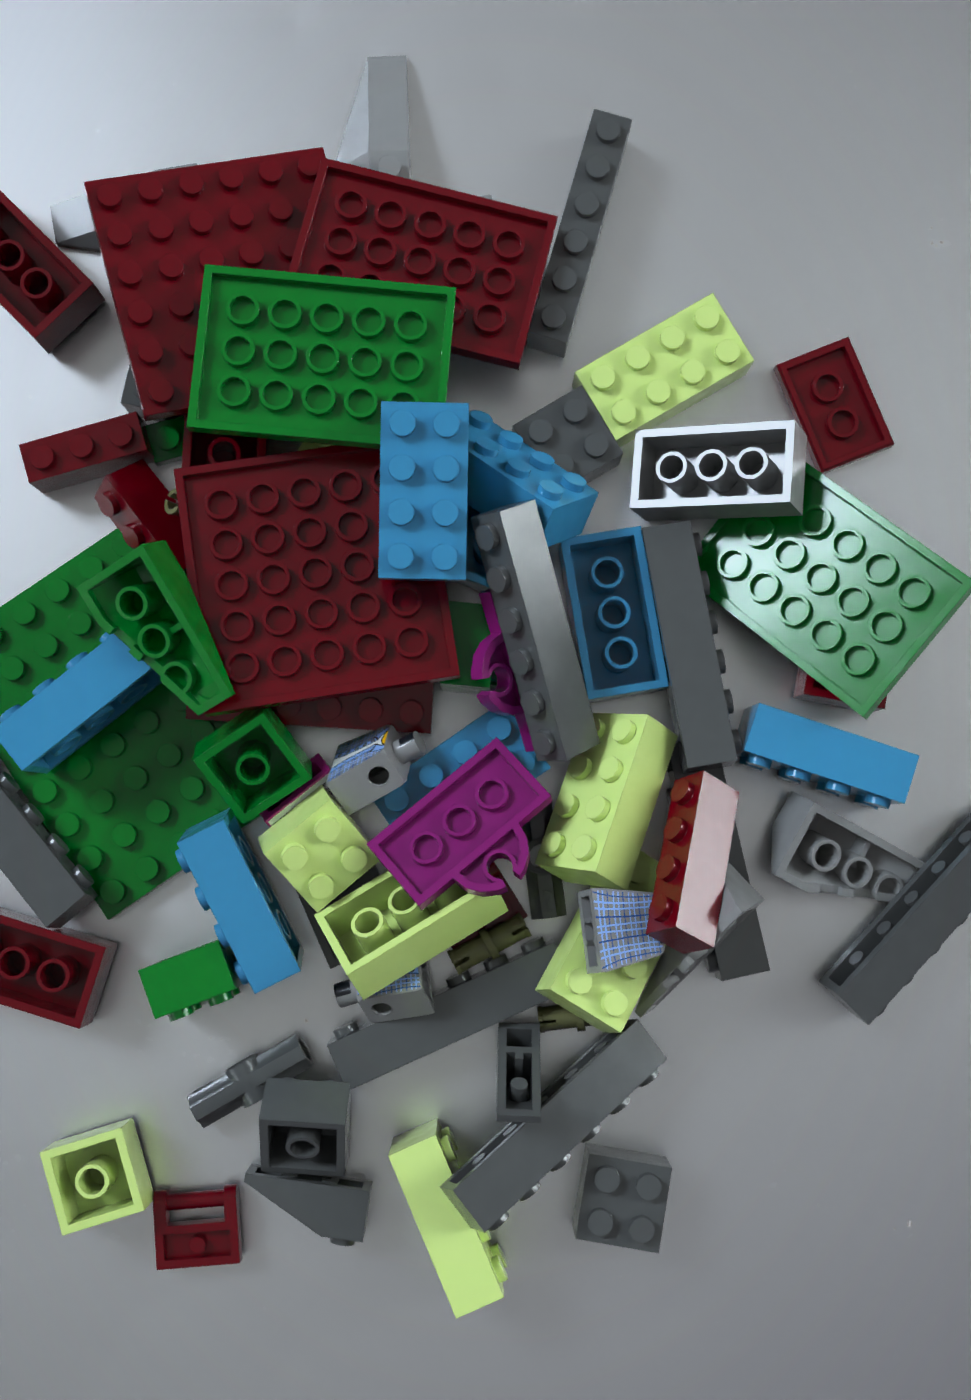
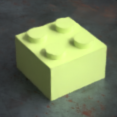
M320 785L258 837L263 854L317 913L379 862L378 858L367 846V843L370 841L368 836L347 815L341 805L323 785Z
M133 1118L55 1141L40 1152L62 1236L144 1211L153 1201L154 1191Z

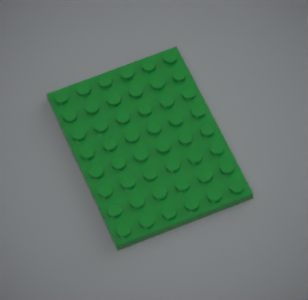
M118 528L0 607V716L15 705L20 704V706H23L34 697L32 691L49 678L56 680L68 670L66 664L76 655L82 652L89 654L101 644L99 639L106 631L98 625L76 587L134 550L125 542ZM163 683L154 688L47 774L22 771L0 743V759L18 783L28 801L41 812L45 819L43 823L50 834L55 833L65 842L69 848V852L66 854L75 866L79 864L84 867L94 879V884L91 886L99 895L94 900L108 920L113 919L183 871L175 854V851L179 849L177 842L186 829L230 808L193 762L196 743L229 721L186 719V704ZM258 814L245 824H242L237 816L236 818L241 828L244 829L249 824L260 818L261 814Z

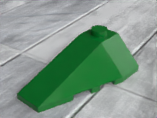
M166 540L141 544L76 587L98 625L109 635L114 633L130 648L129 653L138 661L143 660L160 675V681L198 716L235 694L189 580Z

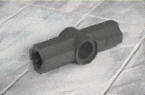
M552 802L521 827L527 836L530 852L534 846L542 843L553 812ZM529 861L525 875L531 920L567 915L562 879L543 868L535 867Z
M296 1033L259 1055L254 1053L224 1071L225 1074L193 1091L187 1096L196 1121L205 1128L242 1106L247 1108L262 1100L267 1077L294 1078L303 1071H306L314 1064L307 1046Z

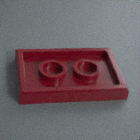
M849 337L780 363L773 369L794 419L807 435V450L816 470L822 474L891 448L894 445V441Z

